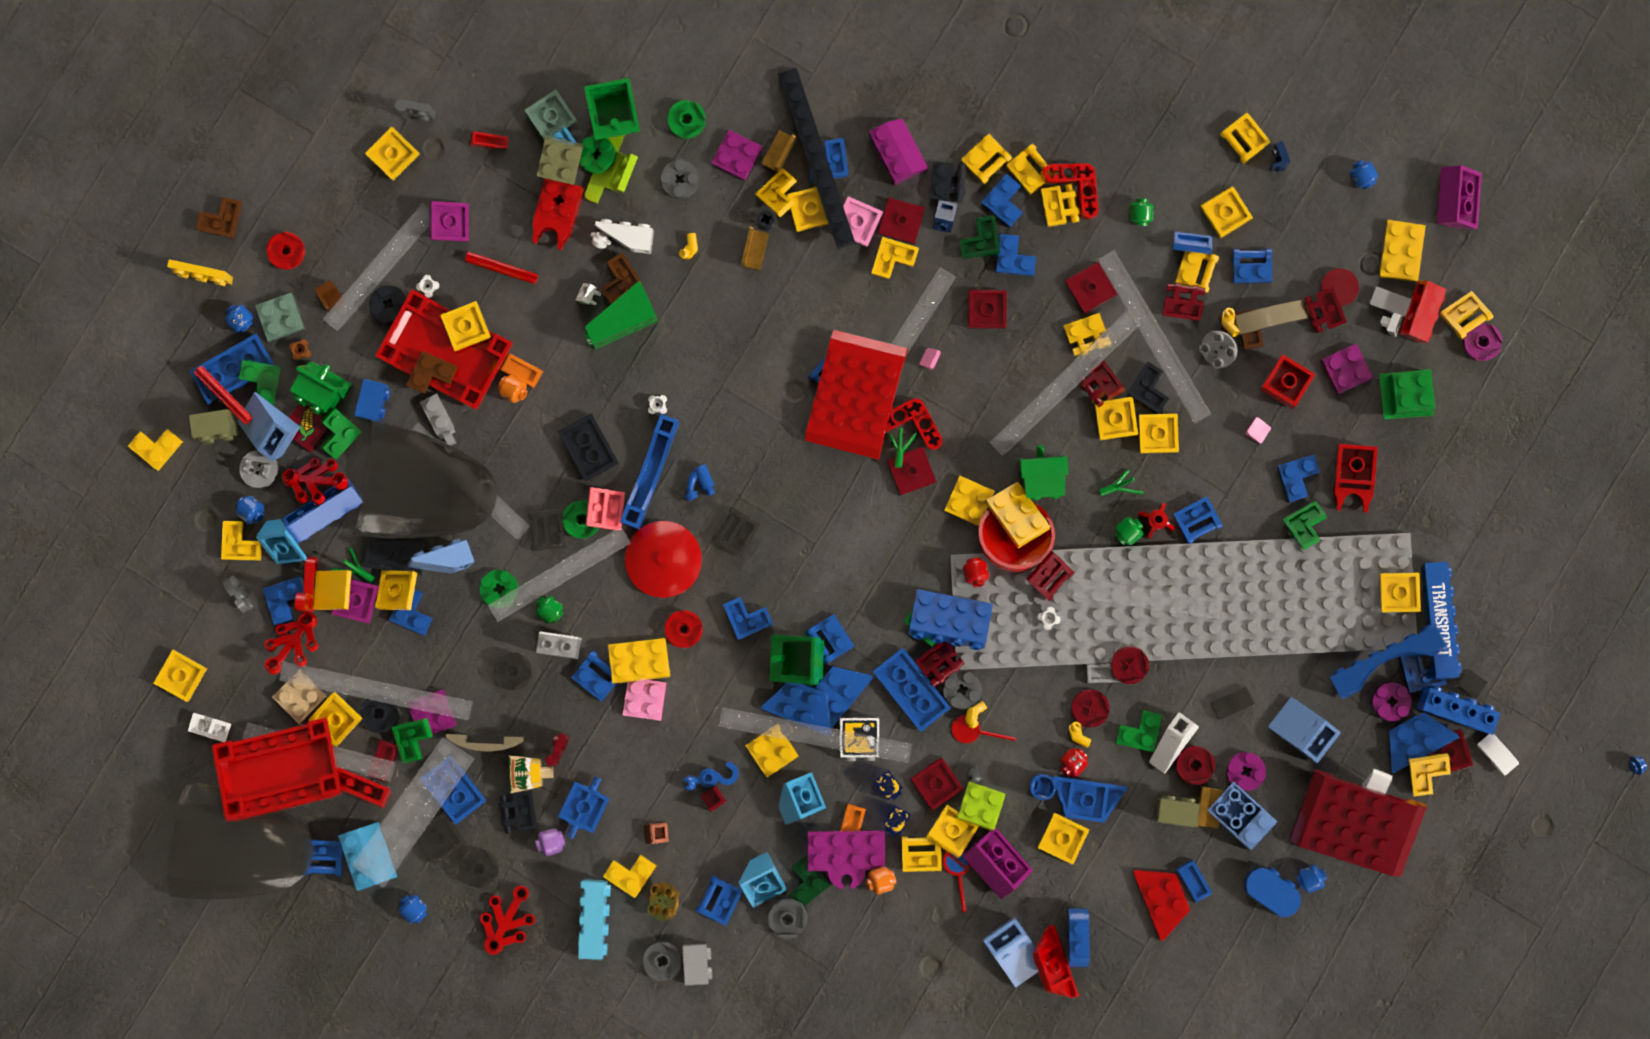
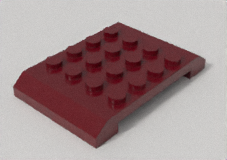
M1314 769L1289 840L1299 847L1390 876H1401L1427 809V804L1412 799L1404 800L1335 778L1333 774Z

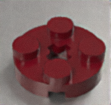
M1190 746L1178 755L1176 770L1183 781L1193 785L1203 784L1214 773L1215 760L1213 755L1203 747ZM1193 760L1201 764L1197 771L1190 767Z

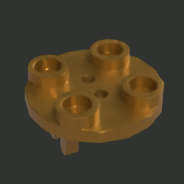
M660 882L659 884L652 885L649 906L647 908L649 915H653L659 921H668L676 915L680 892L676 890L674 885L669 882Z

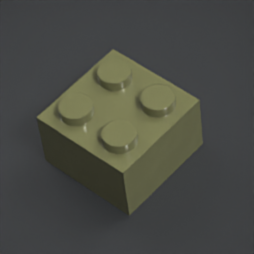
M546 135L537 176L574 185L583 144Z
M228 409L189 415L192 438L203 442V444L215 443L214 440L217 439L231 441L233 437L239 436L236 416Z
M1162 795V798L1156 799L1154 821L1197 827L1200 804L1195 803V799L1181 797V801H1176L1175 796Z

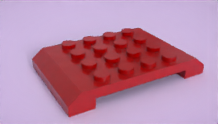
M411 289L375 356L410 376L422 351L457 366L458 369L451 384L433 377L429 386L477 410L510 351L513 342L489 331L491 338L454 351L441 318L442 314L451 310Z
M834 330L810 414L805 441L879 460L908 348Z
M326 717L309 721L305 725L236 742L227 741L212 745L224 814L227 821L263 815L332 798L342 793L329 723Z

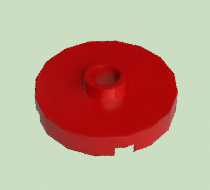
M282 232L270 239L266 251L269 261L275 267L282 270H291L299 266L304 260L305 245L294 233ZM288 248L290 251L285 255L284 250Z
M680 610L671 614L666 620L664 627L668 641L679 648H690L697 644L703 633L700 618L688 610ZM682 626H687L688 630L687 632L682 633L680 631V628Z

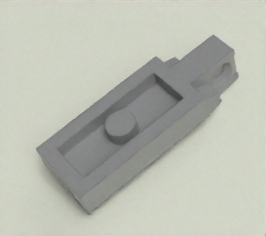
M438 394L421 401L420 404L439 439L442 440L444 438L448 446L456 444L452 435L456 432L455 427Z

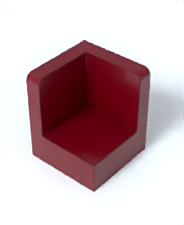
M717 785L701 795L710 812L727 802Z

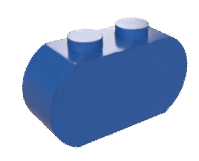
M1263 867L1251 870L1244 880V889L1248 895L1280 917L1291 916L1299 909L1301 897L1299 891L1294 889L1296 886L1288 879L1283 881L1278 877L1280 873L1271 867L1269 870Z
M1068 908L1067 910L1068 967H1089L1088 908Z

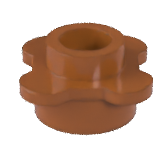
M303 339L301 342L290 344L294 360L299 361L300 358H309L311 356L307 340Z

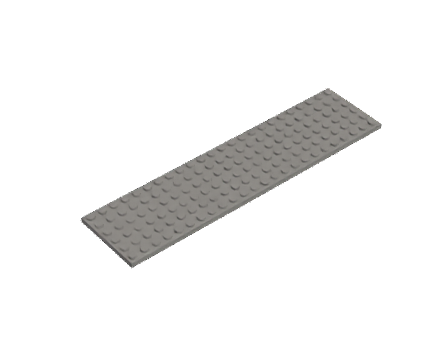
M1411 533L1319 537V542L1305 550H1302L1295 539L1052 550L1075 574L1072 577H1068L1053 594L1050 602L1026 580L1034 569L1024 572L1007 571L990 562L984 553L950 555L952 596L993 604L985 648L972 650L969 646H955V651L957 652L955 659L958 660L961 657L965 663L959 668L960 670L1111 663L1113 654L1124 646L1140 648L1147 655L1149 661L1386 650L1387 645L1393 642L1399 644L1409 634L1414 633L1417 635L1416 612L1381 613L1379 574L1413 573ZM981 558V560L987 563L990 577L984 582V586L975 588L973 585L965 582L962 568L968 559ZM1063 569L1045 588L1046 590H1048V588L1055 582V580L1063 573ZM1048 607H1053L1061 621L1059 624L1051 626V629L1046 630L1043 627L1042 621L1038 620V614L1047 611Z

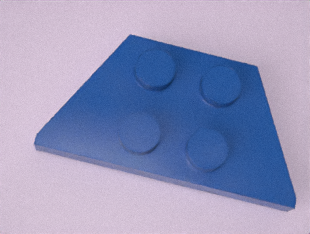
M832 667L815 687L828 694L830 729H832L874 678L872 675Z
M786 683L761 707L765 711L827 736H830L832 733L829 721L828 694L809 685Z
M1423 712L1389 731L1392 772L1395 773L1408 766L1409 759L1424 757L1456 740L1459 736Z
M1053 776L1064 815L1069 818L1104 823L1127 790L1125 786Z

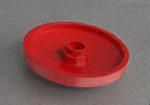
M1034 503L1050 525V530L1020 548H1017L997 518L988 509L984 513L978 529L979 545L986 558L997 567L1007 571L1024 572L1036 568L1052 551L1055 542L1053 522L1042 507Z
M669 521L653 522L642 527L629 541L625 553L626 571L633 584L642 592L658 598L674 597L688 590L698 578L702 565L701 549L695 537L685 527Z

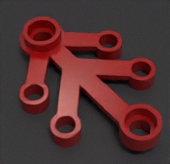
M312 458L309 463L300 469H287L282 475L284 485L293 488L296 493L295 497L300 503H306L309 495L302 490L299 483H306L312 494V500L317 505L325 501V496L318 490L315 484L333 485L336 489L340 490L348 486V478L342 472H337L332 477L321 476L327 471L334 472L337 470L338 464L334 459H329L322 465L318 458ZM311 469L313 470L309 475H304Z
M305 612L299 616L298 621L279 624L275 630L280 638L267 639L264 646L268 652H273L277 649V646L285 644L276 657H270L265 661L264 667L269 674L275 675L280 672L281 663L293 647L296 665L303 667L307 664V659L303 654L301 637L306 633L307 641L305 646L308 651L314 652L318 649L319 645L314 638L313 628L317 625V618L314 614ZM297 629L294 634L287 635L289 631Z
M521 885L514 889V900L505 916L500 905L502 902L500 896L494 895L490 898L489 903L493 907L499 928L494 933L491 925L492 915L485 912L480 916V921L484 925L487 939L484 942V949L487 953L496 955L502 951L503 946L515 942L522 943L526 940V933L524 931H518L513 936L502 938L507 930L524 925L530 926L535 923L536 918L530 913L523 918L511 921L520 903L529 897V890L526 886ZM519 890L525 891L524 897L518 895ZM493 898H497L499 900V903L497 905H494L492 903ZM484 915L489 916L488 922L483 921ZM527 916L533 918L532 923L526 921ZM518 933L523 934V940L517 939ZM492 941L497 943V948L491 947Z

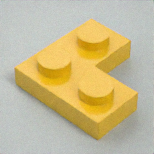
M782 168L756 193V196L781 217L794 205L784 193L797 181Z
M882 237L871 274L890 280L895 262L913 267L919 248Z
M169 429L155 443L144 433L139 432L128 447L159 471L183 441Z
M223 521L222 560L261 561L262 544L259 541H243L244 522Z
M1447 753L1409 759L1414 797L1433 794L1431 777L1451 774Z
M640 855L631 870H628L614 860L603 877L636 898L657 865Z

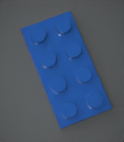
M254 334L198 367L203 366L230 394L251 382L239 379L243 359L274 365L258 334ZM196 367L189 372L207 404L210 405L219 399L194 374V371L198 368Z
M904 648L900 649L873 671L920 732L950 709L947 702Z

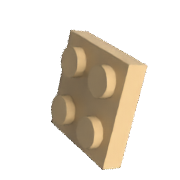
M298 670L272 698L298 724H301L327 696L302 670Z

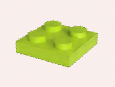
M969 781L957 819L994 831L1006 794Z

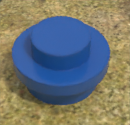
M1640 756L1630 758V770L1637 775L1643 774L1647 769L1645 760Z

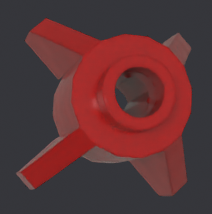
M1165 503L1161 504L1159 510H1155L1150 514L1142 511L1138 512V516L1147 519L1146 523L1150 528L1146 536L1147 539L1152 537L1155 530L1158 531L1164 527L1171 531L1174 530V526L1168 522L1167 514L1164 512ZM1159 516L1161 523H1157L1155 517Z

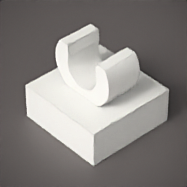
M583 283L576 301L583 304L596 305L597 303L592 300L594 294L601 296V293L596 291L597 287Z
M1393 312L1392 318L1383 316L1380 324L1387 328L1389 335L1397 337L1403 318L1400 314Z

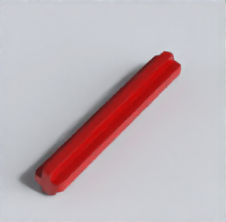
M467 252L465 256L466 262L532 284H536L538 280V274L472 252Z
M203 366L198 367L194 371V374L243 424H247L252 420L253 417Z

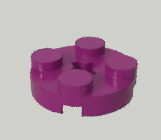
M1486 323L1480 324L1468 332L1467 336L1462 339L1466 354L1475 361H1488L1498 355L1501 350L1502 335L1495 326ZM1479 337L1487 339L1486 347L1478 344Z
M1384 683L1372 695V708L1380 718L1386 721H1397L1409 713L1411 696L1407 688L1398 683ZM1390 696H1393V699L1396 700L1394 707H1390V704L1386 702L1390 699Z
M1241 752L1230 759L1226 775L1230 784L1235 782L1242 790L1250 791L1262 784L1266 777V769L1260 757L1253 753ZM1244 766L1251 769L1248 777L1241 774L1243 771L1242 767Z

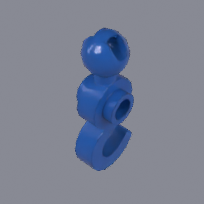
M727 762L726 766L733 771L730 779H725L713 769H705L700 773L699 777L685 776L682 785L686 790H693L699 784L703 787L711 788L718 781L724 785H731L738 779L739 770L734 763ZM687 781L688 786H684L683 783Z

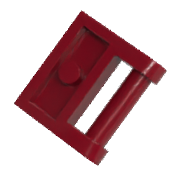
M1050 551L1026 580L1050 602L1053 594L1075 572L1055 552ZM1063 569V573L1055 580V582L1048 588V590H1046L1045 588Z

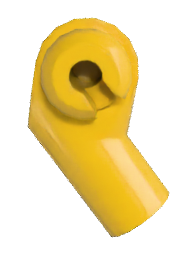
M696 233L686 234L688 244L683 250L679 251V256L684 260L690 259L698 250Z
M1226 308L1222 315V326L1232 337H1235L1240 332L1234 325L1235 312L1232 308Z
M983 701L967 710L965 721L970 728L977 727L978 714L987 709Z
M1073 722L1069 726L1071 740L1088 748L1091 739L1082 735V726L1079 722Z

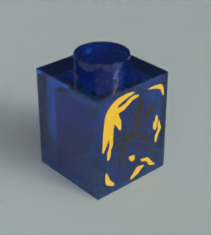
M889 770L873 782L887 800L892 798L894 801L902 794L900 790L903 787Z
M893 805L883 824L886 827L885 831L894 836L896 833L901 835L911 813Z

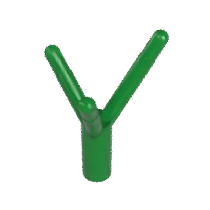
M899 428L898 446L892 434H889L891 443L896 451L895 468H902L903 452L918 435L917 431L914 432L903 447V428Z
M1126 469L1114 484L1099 489L1101 496L1115 491L1143 495L1144 492L1122 488V486L1135 480L1132 477L1121 482L1129 473V469Z
M349 548V552L355 565L347 560H343V563L353 570L331 569V571L349 570L351 574H357L369 583L375 578L361 568L352 548Z

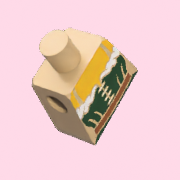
M509 756L510 793L543 786V778L554 777L553 766L542 767V759Z

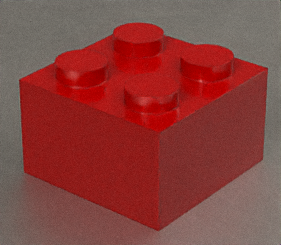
M1282 354L1260 390L1293 409L1299 403L1316 374Z

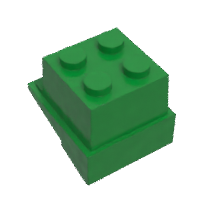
M629 78L584 87L595 141L640 132Z
M308 362L307 365L296 368L300 373L290 391L296 403L303 407L308 405L313 413L322 417L333 406L336 407L340 399H345L353 384L330 372L331 367L327 364H324L322 367L315 362Z
M1431 370L1378 374L1383 420L1421 418L1434 415L1435 400Z
M1037 445V458H1021L1017 460L1027 499L1039 500L1042 497L1057 499L1060 496H1065V475H1068V457L1066 455L1044 458V445Z
M771 635L770 681L810 685L819 684V680L823 679L824 640H821V637Z

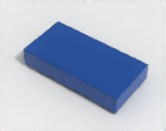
M1174 232L1173 249L1211 254L1212 236Z
M1193 859L1176 868L1195 903L1213 894Z

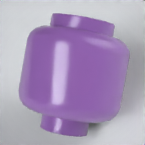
M555 828L540 832L538 840L535 841L538 852L542 851L545 856L560 853L563 846H565L562 832H558Z

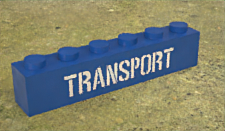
M1448 562L1424 563L1421 566L1427 626L1436 625L1448 646L1447 649L1430 657L1432 680L1456 679L1460 677L1459 674L1462 672V666L1458 662L1457 655L1460 653L1459 643H1456L1455 637L1458 634L1457 624H1454L1453 617L1456 616L1455 605H1452L1454 588L1450 586L1452 569L1448 567Z

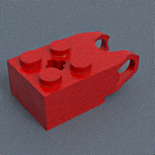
M545 178L533 219L534 233L532 243L537 244L543 233L550 230L558 234L557 249L563 250L575 226L584 194L583 187ZM562 199L564 203H560L558 206L556 201Z
M1337 444L1333 489L1336 499V510L1341 511L1342 504L1347 495L1356 494L1361 499L1363 513H1368L1369 503L1374 495L1378 447ZM1354 459H1357V463L1361 464L1360 467H1357V470H1354V467L1351 466Z

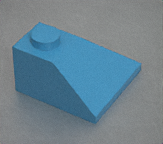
M281 519L265 522L256 538L276 564L307 559Z
M812 772L783 784L778 807L785 825L826 808Z
M768 852L750 860L739 881L753 908L787 891Z

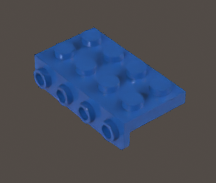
M917 589L909 635L916 639L928 638L936 643L948 642L956 647L962 645L969 646L972 650L984 649L993 604Z

